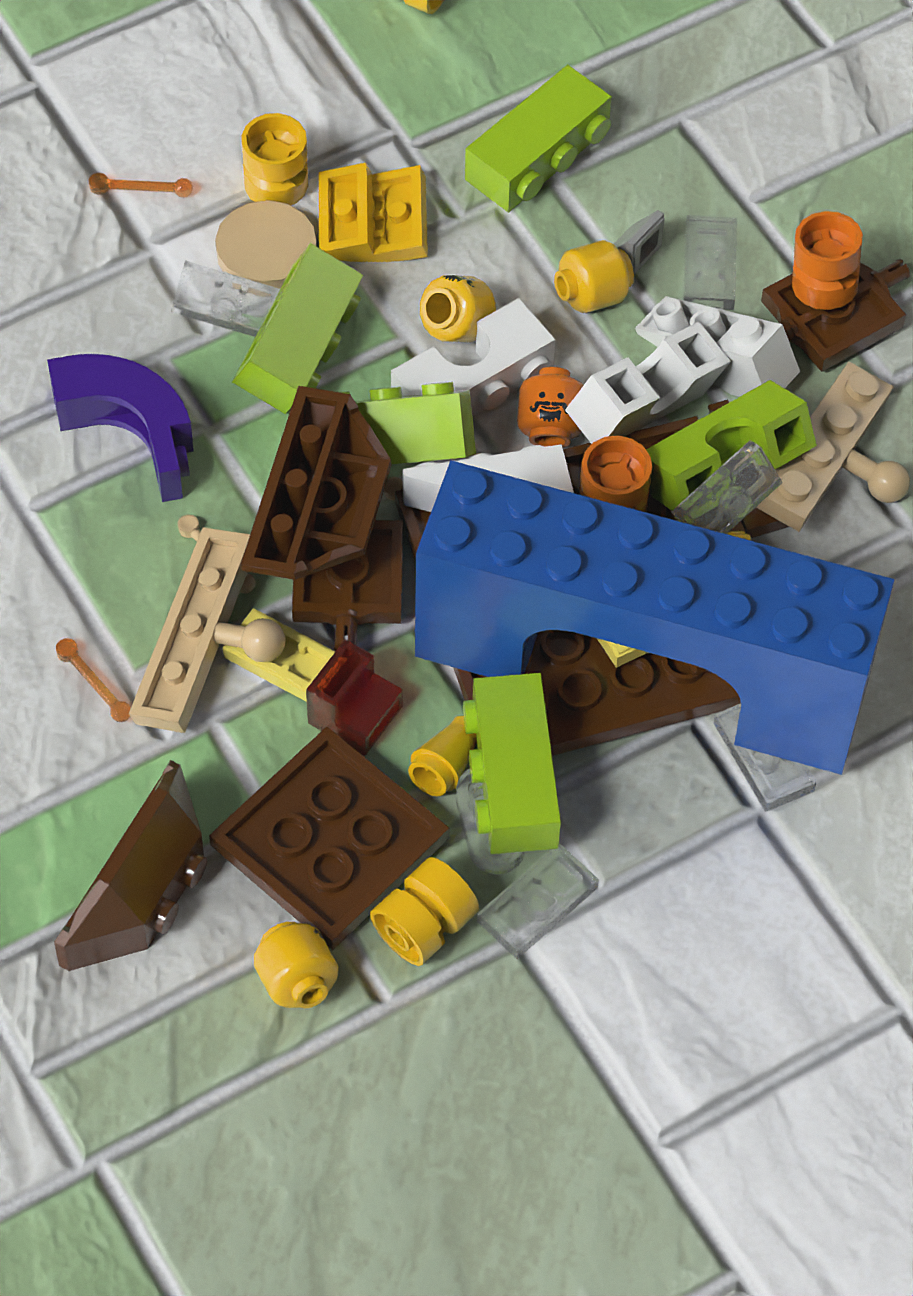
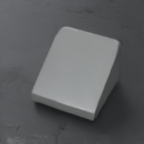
M659 210L633 224L614 243L618 249L624 250L629 256L634 274L662 245L665 218L664 213Z

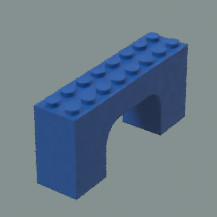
M450 460L416 551L415 657L486 677L520 675L525 673L538 632L564 630L699 666L718 675L738 693L741 700V710L734 741L735 746L842 775L868 685L895 579Z

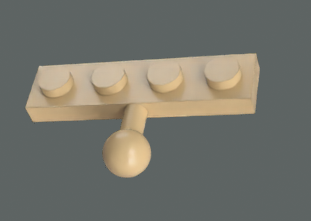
M848 361L810 417L817 446L774 470L759 491L753 506L800 532L842 468L867 481L870 493L877 500L884 503H893L902 499L910 487V477L905 467L895 461L876 463L854 450L888 400L894 386Z
M202 528L129 711V715L135 724L185 733L219 644L243 648L245 654L256 662H270L282 653L285 646V635L282 628L276 622L262 618L252 621L247 626L228 623L248 572L242 571L240 564L250 534Z

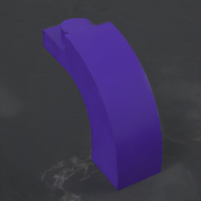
M78 354L47 359L60 432L95 425H111L132 432L146 444L151 453L162 502L183 499L181 478L190 476L186 453L194 452L192 428L188 411L182 399L171 385L149 368L121 357L103 354Z

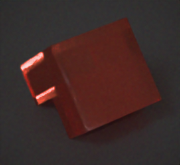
M346 639L306 689L308 724L320 731L328 726L363 756L367 755L403 707V689L374 673V655Z

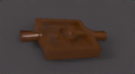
M897 259L879 271H875L860 262L857 294L851 302L836 309H815L801 302L795 296L792 288L793 273L764 288L761 302L776 318L778 323L783 324L789 342L800 347L818 369L823 372L904 327L907 314L892 299L888 288L908 279L910 271L906 263L903 265L904 261L902 259Z
M375 520L365 555L293 580V622L330 623L336 625L334 650L344 655L345 636H348V655L357 652V625L365 623L401 624L403 520Z

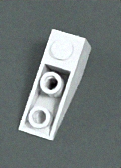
M665 296L635 328L638 335L658 347L663 339L699 321L731 361L714 382L715 385L730 395L740 397L769 380L786 388L800 373L783 324Z
M562 444L547 447L533 445L520 451L496 455L482 453L473 455L468 459L456 461L574 493ZM424 462L416 467L403 469L404 505L431 512L449 462Z

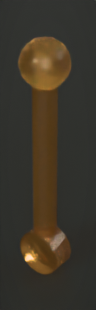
M95 173L88 180L91 192L97 195L106 193L108 189L175 192L178 197L184 198L191 195L193 191L192 182L186 178H180L175 182L108 179L103 173Z
M64 638L60 640L56 645L57 657L63 662L72 663L111 708L110 715L116 722L127 721L130 718V705L125 701H118L78 655L77 643L73 639Z

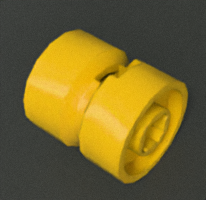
M270 113L256 117L245 126L241 135L245 191L254 202L270 200L289 205L296 204L305 195L308 188L306 131L299 121L288 115Z
M433 857L427 858L404 879L405 891L400 889L393 890L370 911L371 921L382 939L401 958L416 966L423 965L445 944L444 932L450 934L458 932L479 912L478 901L469 885L448 864Z

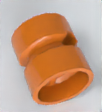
M823 211L806 217L796 228L792 288L795 296L805 305L815 309H836L851 302L857 294L863 233L859 224L851 217L839 212Z
M619 435L603 437L593 442L583 456L579 495L647 512L652 475V462L649 453L643 445L634 439Z

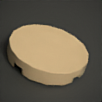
M270 200L250 202L233 210L220 223L215 238L218 265L224 274L226 271L228 275L234 278V283L244 289L260 292L280 290L292 265L310 243L317 246L314 226L303 212L289 204Z

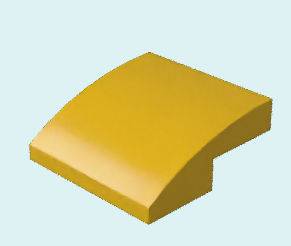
M366 162L320 171L319 248L339 261L394 262L428 257L426 176L421 165L376 174L371 173Z

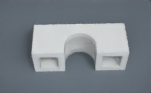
M517 298L477 321L476 353L482 361L469 366L456 365L447 361L433 346L392 369L391 387H401L402 396L422 395L421 385L453 382L454 391L470 390L472 416L484 409L491 410L501 405L510 394L520 389L523 381L532 376L539 375L540 369L554 367L555 338L526 305Z
M698 321L663 339L656 350L639 365L635 366L627 357L591 375L565 411L591 444L607 436L619 435L625 437L703 396L731 361Z

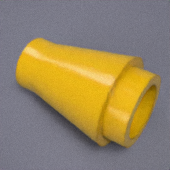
M456 716L446 728L411 755V765L408 768L409 776L420 790L429 795L442 796L447 791L457 788L469 761V750H474L477 744L476 733L466 734L464 716Z

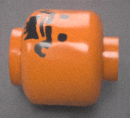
M560 367L542 368L539 370V375L526 379L520 387L517 425L521 432L529 437V441L533 445L547 447L562 444L563 448L569 446L572 439L582 434V431L565 409L584 385L582 382L570 377V371Z

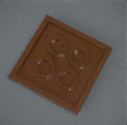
M326 726L209 835L211 847L300 923L316 927L328 947L333 951L370 915V911L390 892L397 889L404 882L405 878L449 839L450 828Z

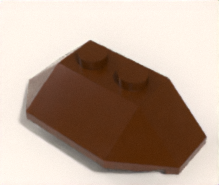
M298 386L240 564L242 571L296 580L365 555L392 463L391 458L371 426L360 413L351 394Z
M172 760L169 761L162 776L71 918L55 939L54 945L60 967L71 971L147 950L158 932L165 934L171 928L179 910L177 902L186 887L193 889L202 878L206 869L207 858L204 857L202 833L180 764Z

